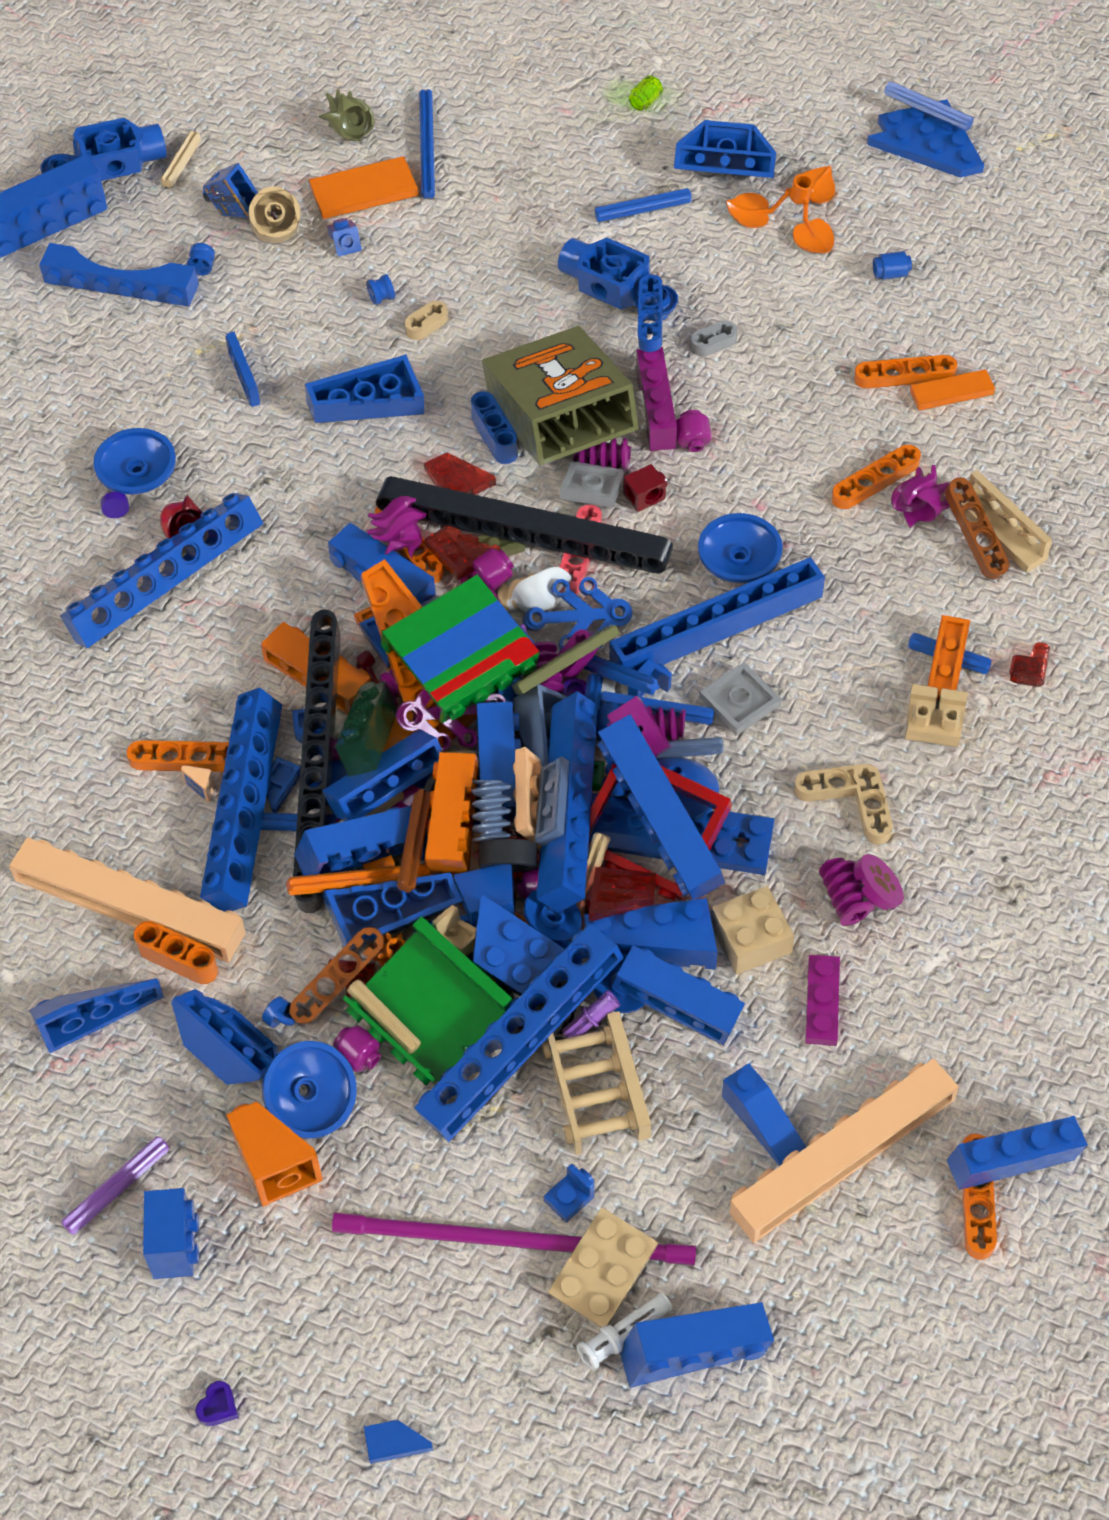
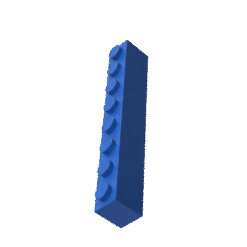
M809 557L609 641V661L636 671L642 667L647 659L656 664H667L822 598L825 576L813 559Z
M578 691L553 705L551 716L548 764L560 757L570 761L564 835L541 846L536 899L557 912H561L585 899L598 705Z

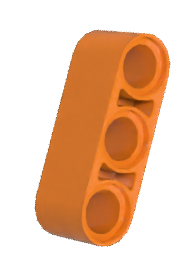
M144 921L135 928L134 939L138 951L143 958L198 984H209L216 979L218 966L214 953L208 946L153 921ZM155 938L152 942H145L148 939ZM174 951H181L176 955H171V953ZM201 963H208L204 967H197Z

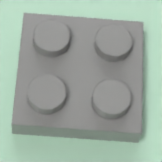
M571 461L560 489L559 499L568 500L573 503L582 502L594 504L598 507L614 508L623 482L624 470Z
M745 662L699 691V698L709 708L714 709V713L735 735H738L781 706L782 700Z

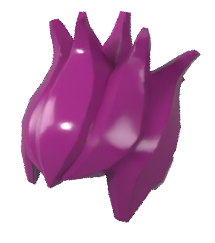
M936 465L931 466V473H928L925 477L922 469L917 467L914 477L900 483L894 489L891 497L892 507L896 511L903 512L910 528L918 521H934L943 511L950 508L944 496L945 488L950 482L937 484Z
M409 496L394 498L380 513H369L367 515L373 519L370 523L377 526L375 529L367 530L368 535H373L372 538L375 540L388 542L389 545L385 551L386 555L392 550L397 551L407 548L409 556L412 558L414 550L422 543V534L417 522L426 517V513L411 507L412 503L416 502V498Z

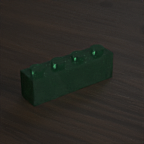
M385 681L376 684L369 682L358 689L335 748L349 777L377 770L398 710Z

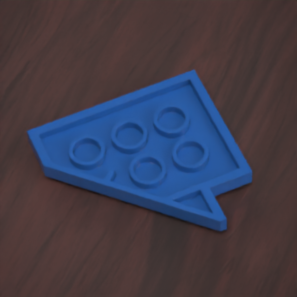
M946 99V100L938 101V102H940V103H943V104H945V105L951 107V105H950V103H949V101H948L947 99ZM913 107L880 114L878 116V124L883 132L868 135L867 138L868 146L959 178L982 173L984 170V163L965 130Z

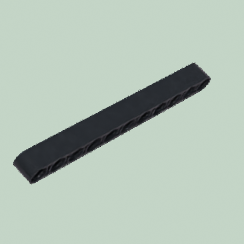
M392 476L385 478L375 501L376 506L383 511L394 498L409 496L416 498V502H413L411 507L426 513V517L420 521L651 573H663L665 571L673 549L672 542L659 535Z
M326 609L319 610L312 616L310 626L295 851L305 830L326 826L329 822L330 806L323 790L331 786L341 633L334 612ZM324 626H331L330 628L325 630L321 629ZM329 651L326 655H319L321 652ZM321 677H328L324 681H317ZM319 703H326L322 707H315ZM317 729H325L319 734L314 733ZM317 755H322V756H323V757H322L321 759H319V760H316V761L311 760L314 756H317ZM314 782H321L318 787H309ZM312 809H320L314 815L307 814ZM294 856L293 877L303 876ZM324 892L314 893L312 897L307 899L301 898L303 894L293 895L297 906L304 913H315L322 907L324 902Z

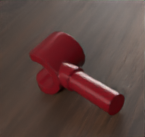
M365 650L357 656L356 667L357 669H364L370 675L373 686L378 690L381 688L380 682L371 669V666L376 661L373 655Z

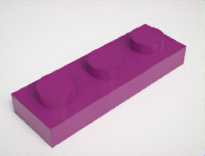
M809 955L805 1044L837 1046L840 957Z

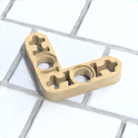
M859 764L802 772L796 777L794 793L800 800L810 802L855 796L866 839L874 844H883L890 839L893 828L881 776L875 766ZM862 776H867L871 780L870 789L866 790V782L864 778H861ZM840 778L845 782V785L835 788L830 785L829 780ZM821 780L824 781V782H823V789H821V783H820ZM809 783V786L812 787V789L807 790L806 786H803V784ZM875 799L880 803V807L870 809L865 806L864 801ZM876 818H879L878 824L879 828L883 830L882 833H878L877 829H874Z

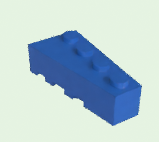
M406 354L305 384L306 402L315 423L424 414V394Z
M393 807L382 813L305 830L294 853L303 876L355 871L363 868V864L391 855L392 858L403 855L411 807Z
M445 873L417 877L416 887L410 893L399 890L397 887L398 881H388L381 884L325 890L323 899L343 947H345L365 927H375L383 935L386 933L393 934L412 926L420 916L427 920L442 914L451 905L459 907L463 900L452 874ZM364 933L362 935L364 943L361 946L375 941L377 936L374 933L370 936ZM352 944L350 949H356L355 944Z
M763 1302L635 1323L623 1342L624 1347L622 1352H620L629 1388L714 1366L726 1365L742 1359H759L766 1354L765 1352L774 1342Z

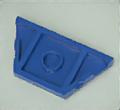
M482 895L478 903L479 911L475 929L472 962L484 973L521 996L528 989L530 982L550 966L554 956L565 949L485 895ZM580 960L577 965H581L583 961Z

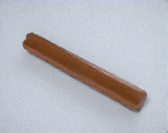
M419 789L414 794L397 887L399 890H404L405 893H410L411 890L415 889L430 811L431 793L424 789Z

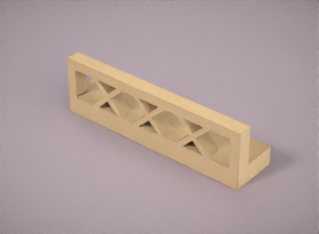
M978 470L972 472L969 482L972 484L1005 554L1026 573L1048 559L1052 538ZM965 510L964 515L971 522H976L977 515L975 512Z

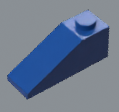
M749 1063L723 1080L722 1098L779 1166L783 1164V1160L795 1150L801 1152L806 1148L769 1086Z

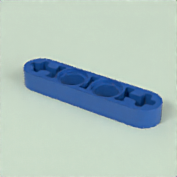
M646 275L639 280L638 345L642 351L655 352L662 346L663 285L662 279L659 276ZM650 287H653V292H648ZM647 303H657L653 306H645ZM647 320H656L654 323H644ZM648 334H653L652 339H648Z

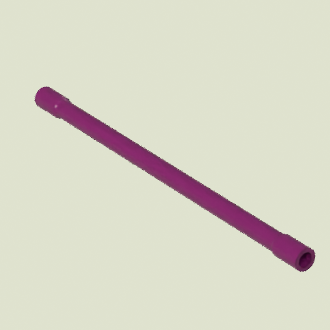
M334 1212L332 1221V1232L375 1234L573 1253L582 1239L580 1236L373 1218L359 1214ZM658 1244L649 1260L695 1266L696 1245Z

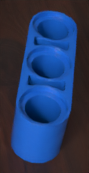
M486 391L475 393L471 397V415L474 425L497 462L501 464L514 462L518 457V442L515 430L491 393Z

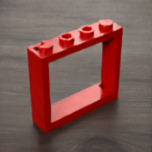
M615 764L611 768L591 807L589 837L618 783L612 769L616 768ZM661 766L676 792L715 810L701 836L710 851L733 806L731 799ZM606 850L602 861L606 863L605 869L617 875H620L621 872L633 876L632 882L646 889L649 885L659 889L658 894L665 899L668 898L672 901H675L676 898L682 901L685 900L686 896L682 895L676 883Z

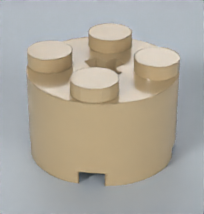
M277 186L266 187L260 190L249 206V223L254 234L261 241L272 244L283 243L296 234L300 222V206L297 199L285 189ZM271 211H275L279 215L278 219L274 220L271 217Z

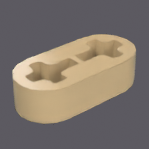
M431 301L408 316L405 320L406 335L410 339L421 340L443 326L448 321L447 305L442 301Z

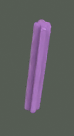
M159 1136L151 1140L61 1221L63 1227L70 1234H76L169 1151L167 1143Z

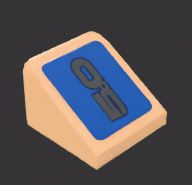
M182 766L181 771L185 784L204 800L210 802L215 787L211 770Z

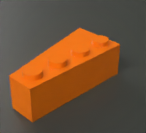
M440 752L439 761L434 762L433 780H436L435 790L431 791L430 808L432 811L431 818L428 820V840L424 858L425 867L429 868L431 875L451 873L454 878L455 874L469 872L473 835L472 827L474 823L472 815L475 812L472 803L476 801V796L472 794V790L477 788V784L472 781L478 779L479 768L476 754Z

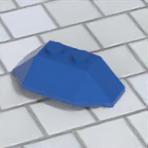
M704 120L676 143L674 169L774 178L776 151L754 124Z
M196 989L173 998L171 1004L183 1046L219 1079L228 1085L254 1082L264 1078L269 1063L279 1053L277 1045L235 1008L215 998L203 996V992Z

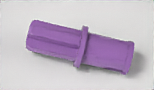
M609 990L605 991L595 1002L588 1007L584 1006L582 1008L583 1012L563 1028L564 1036L569 1038L583 1035L593 1026L599 1027L601 1025L600 1022L607 1014L620 1006L618 999Z

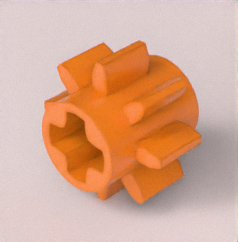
M389 933L384 934L383 947L372 960L378 961L383 967L392 955L405 944L401 933L393 939ZM375 943L372 947L375 949L378 945Z

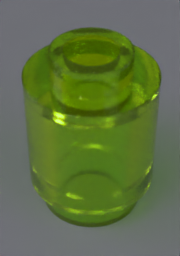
M651 75L645 76L630 92L629 102L631 106L638 111L648 109L663 94L661 81Z

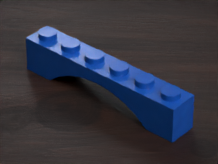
M49 243L39 264L44 283L190 307L199 286L195 266L168 263L145 270H119L101 266L90 261L73 246Z

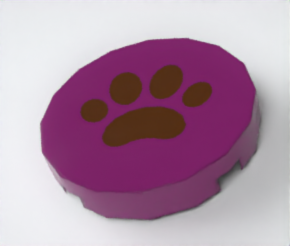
M871 854L863 855L855 861L853 866L854 877L857 881L861 879L864 885L861 889L874 905L883 910H894L902 904L904 899L903 889L898 878L885 862Z

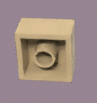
M768 886L711 908L713 931L736 975L792 953L795 935Z

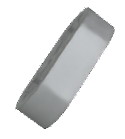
M720 321L696 331L691 337L692 352L698 356H708L732 346L737 341V326L730 321Z

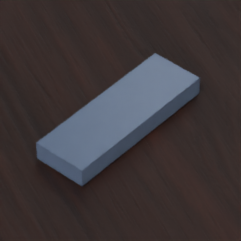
M560 757L541 768L535 842L541 846L564 835L570 763L564 757Z

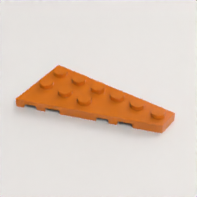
M385 559L361 573V581L381 638L382 631L422 608L421 604ZM393 650L387 654L403 703L407 701L414 702L423 690V687ZM432 698L429 700L425 708L436 706V703L433 701ZM408 711L409 721H412L413 713ZM437 719L426 720L433 728L441 724Z

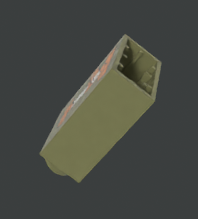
M579 325L482 360L487 392L494 396L515 430L517 439L539 466L639 430L633 384Z

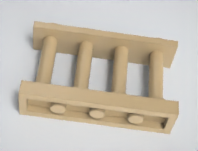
M619 1011L607 1014V1026L602 1027L601 1031L556 1041L552 1033L541 1045L545 1059H551L568 1124L563 1126L567 1145L573 1144L576 1155L582 1154L581 1138L629 1128L630 1131H636L638 1141L651 1138L649 1114ZM601 1043L612 1045L614 1054H611L608 1059L562 1068L559 1057L560 1052ZM608 1071L620 1073L622 1082L618 1083L617 1087L570 1097L566 1083L568 1080ZM621 1099L622 1102H628L630 1111H626V1115L577 1125L574 1109Z

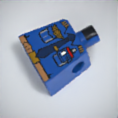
M239 163L218 170L203 186L204 200L212 202L222 216L249 218V206L258 191Z

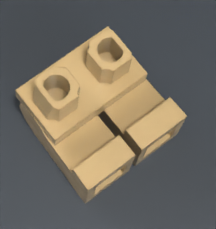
M912 684L905 739L958 747L968 692L942 689L938 709H935L938 688Z

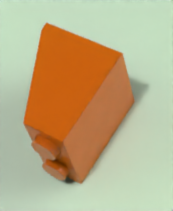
M257 1101L252 1104L239 1105L231 1113L226 1114L234 1142L262 1207L323 1181L315 1149Z

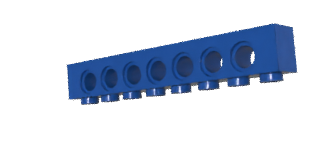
M231 493L222 499V503L217 507L205 510L201 513V518L194 523L182 526L178 530V534L159 542L156 545L157 548L149 554H143L136 558L135 564L113 574L112 580L104 585L94 587L89 592V596L81 601L71 603L66 608L67 611L60 615V618L75 643L89 648L262 526L264 523L250 497L239 493ZM229 516L230 522L225 526V520ZM208 530V538L204 542L203 536L204 533ZM186 546V554L182 557L181 551ZM164 561L165 567L162 572H159V566ZM142 576V585L137 588V581ZM120 592V600L115 604L114 598ZM98 608V615L92 620V612Z
M260 687L240 694L237 698L202 880L200 898L224 912L226 910L234 911L247 907L283 704Z
M589 924L584 930L577 932L572 939V943L563 952L554 956L550 966L530 982L528 989L508 1005L507 1011L486 1028L485 1034L464 1051L463 1057L442 1074L440 1081L431 1090L425 1092L420 1097L418 1104L414 1107L420 1117L449 1143L623 959L617 944L592 924ZM589 958L586 963L577 965L580 960ZM567 981L564 986L556 988L559 982ZM545 1003L541 1010L534 1011L536 1006ZM524 1026L519 1033L512 1034L514 1029ZM502 1049L499 1055L490 1057L495 1050ZM480 1072L476 1079L468 1081L473 1073ZM457 1096L453 1103L446 1104L450 1097Z

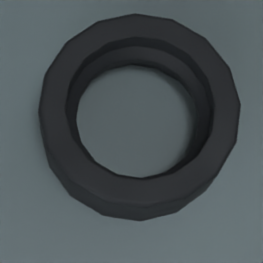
M522 839L482 841L479 843V867L482 869L500 864H511L513 872L534 870L537 868V844L533 841Z

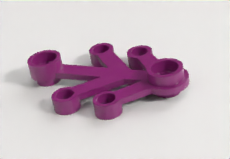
M423 688L414 702L407 701L399 706L396 713L397 722L401 728L407 731L421 729L437 737V739L441 736L444 739V745L441 749L442 751L447 750L451 744L450 737L445 733H439L426 721L437 719L440 722L441 710L437 704L435 707L425 708L431 697ZM490 694L483 703H489L490 700L493 702H506V700L500 694ZM473 704L468 707L462 715L477 714V705ZM408 711L413 713L412 721H408L406 718ZM449 719L443 723L446 728L458 737V742L461 746L472 747L477 743L478 736L476 732L467 729L456 719ZM466 733H469L471 736V741L468 744L464 740Z

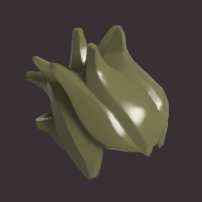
M338 89L335 98L329 93L325 94L329 102L330 111L320 115L319 118L328 120V126L332 127L339 136L350 141H360L363 136L373 129L375 124L373 111L364 100L353 97L351 91L348 92L347 97L344 93L340 95V90Z

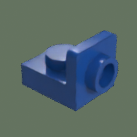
M571 1164L567 1167V1175L543 1196V1200L567 1223L594 1198V1179L585 1169L581 1168L579 1170L575 1165Z

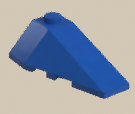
M155 978L60 995L53 999L41 1001L29 1011L49 1053H52L164 998L158 979Z

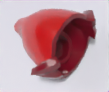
M189 495L184 498L183 502L169 503L161 511L160 525L167 538H172L178 534V530L182 526L194 523L201 518L202 510Z

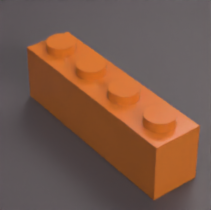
M282 622L261 643L264 661L306 687L310 638L305 636L298 627H291L287 623ZM329 651L321 652L319 655H326ZM339 654L336 707L352 716L373 694L371 677L364 669H357ZM321 677L317 681H324L328 677Z

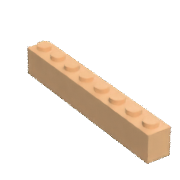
M27 837L9 865L16 882L137 927L144 921L156 922L212 949L215 958L228 963L246 934L242 918L233 911L226 910L224 912L214 908L204 900L195 901L187 898L180 891L163 889L151 880L146 879L142 881L134 878L127 871L110 869L98 860L92 859L89 861L81 858L71 850L66 849L63 851L57 849L45 840L40 839L36 841Z
M934 1058L925 1065L922 1062L917 1064L910 1070L905 1079L900 1082L899 1080L891 1082L878 1098L874 1099L871 1097L860 1105L858 1112L852 1116L845 1115L834 1124V1128L828 1133L824 1134L821 1132L814 1136L808 1143L809 1146L801 1152L798 1150L791 1152L783 1160L781 1166L775 1170L772 1168L767 1169L758 1177V1182L747 1188L744 1186L737 1190L731 1197L729 1214L750 1240L755 1243L955 1101L959 1086Z

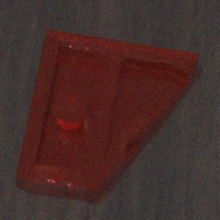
M448 452L424 463L425 472L433 483L439 487L478 494L496 485L494 475Z

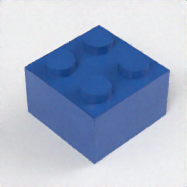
M184 1188L144 1191L143 1255L153 1279L194 1276V1264H199L198 1243L195 1244L194 1233L199 1232L198 1212H195L193 1199L188 1200Z

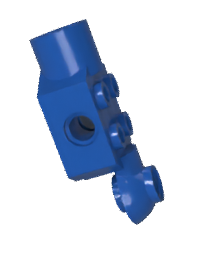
M120 118L77 127L73 134L74 155L62 153L49 156L43 160L40 170L43 174L86 155L99 171L101 181L140 173L145 162L166 158L165 141L158 123L138 127L126 118Z
M571 238L560 251L558 269L578 279L580 292L620 310L631 306L638 308L639 280L646 275H650V257L610 238H604L591 244ZM663 285V320H665L675 309L678 303V294L670 286ZM650 287L648 292H653V287ZM647 303L645 306H653L657 303Z

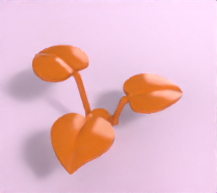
M831 166L815 168L796 175L792 187L786 188L785 193L771 208H769L766 198L757 193H744L726 201L729 213L737 222L746 227L759 228L768 223V214H772L790 196L795 204H803L804 223L796 225L792 235L797 246L805 251L823 254L829 253L833 248L834 235L828 223L819 218L813 219L810 222L808 220L809 200L813 203L822 204L830 201L835 194Z

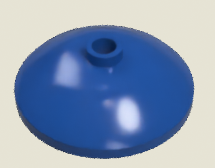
M131 428L111 435L99 446L94 456V470L98 480L106 488L114 492L131 495L149 492L161 486L171 476L176 465L175 450L169 439L157 431L146 428Z
M746 513L727 514L713 520L702 531L698 543V553L704 567L714 576L733 583H749L771 574L780 563L783 550L781 537L774 526L758 516Z
M685 757L657 759L661 766L719 793L717 778L701 763ZM676 792L692 821L700 819L712 811V808Z
M303 1041L284 1048L272 1059L264 1074L262 1097L265 1108L301 1138L323 1137L337 1130L350 1116L356 1101L357 1084L351 1065L337 1049L322 1042ZM301 1085H305L307 1088V1094L304 1097L299 1093Z

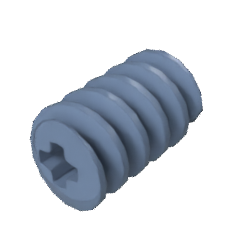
M473 780V783L481 787L472 790V794L481 799L474 801L472 807L481 811L473 814L472 819L481 822V824L473 826L472 831L481 834V836L472 839V842L481 843L486 840L511 837L510 833L502 831L503 827L511 825L510 821L502 818V815L511 813V809L502 806V803L511 800V797L502 794V791L510 789L511 785L499 780Z

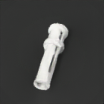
M659 1293L655 1298L633 1311L615 1325L601 1327L600 1333L586 1343L583 1341L578 1343L576 1346L577 1351L586 1366L592 1371L599 1368V1363L613 1353L617 1355L622 1352L623 1342L633 1328L630 1325L645 1314L650 1313L649 1316L640 1322L660 1319L665 1314L673 1311L669 1299L663 1293ZM600 1345L604 1346L598 1351H595V1349L598 1348Z

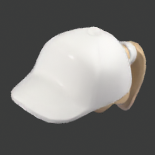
M549 567L537 574L530 573L525 578L514 579L510 586L505 582L498 587V601L506 611L521 609L527 612L530 608L538 607L545 612L556 604L557 597L551 592L552 584L558 579H564L569 583L571 576L567 571L559 567ZM562 584L556 585L558 592L564 587Z

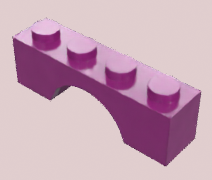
M663 347L655 352H645L641 349H636V374L639 391L642 390L649 451L676 449L677 424Z

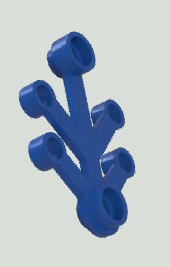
M586 577L579 583V591L585 596L590 595L603 607L593 609L570 590V585L566 580L558 579L551 586L552 594L555 597L562 598L575 610L544 612L541 608L533 607L524 614L522 621L526 629L531 632L541 630L545 624L577 622L571 631L558 641V648L561 650L564 647L563 640H569L578 630H586L594 620H605L597 631L609 625H616V627L626 625L632 618V608L623 599L617 598L612 600L597 588V582L594 578ZM584 582H589L592 585L591 591L584 588ZM557 584H562L564 586V593H560L557 591ZM615 608L622 609L623 616H617L614 611ZM532 614H538L541 621L539 623L534 622Z

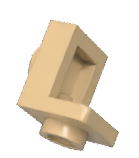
M451 905L433 920L432 926L465 956H468L474 949L476 928L462 921L458 908Z

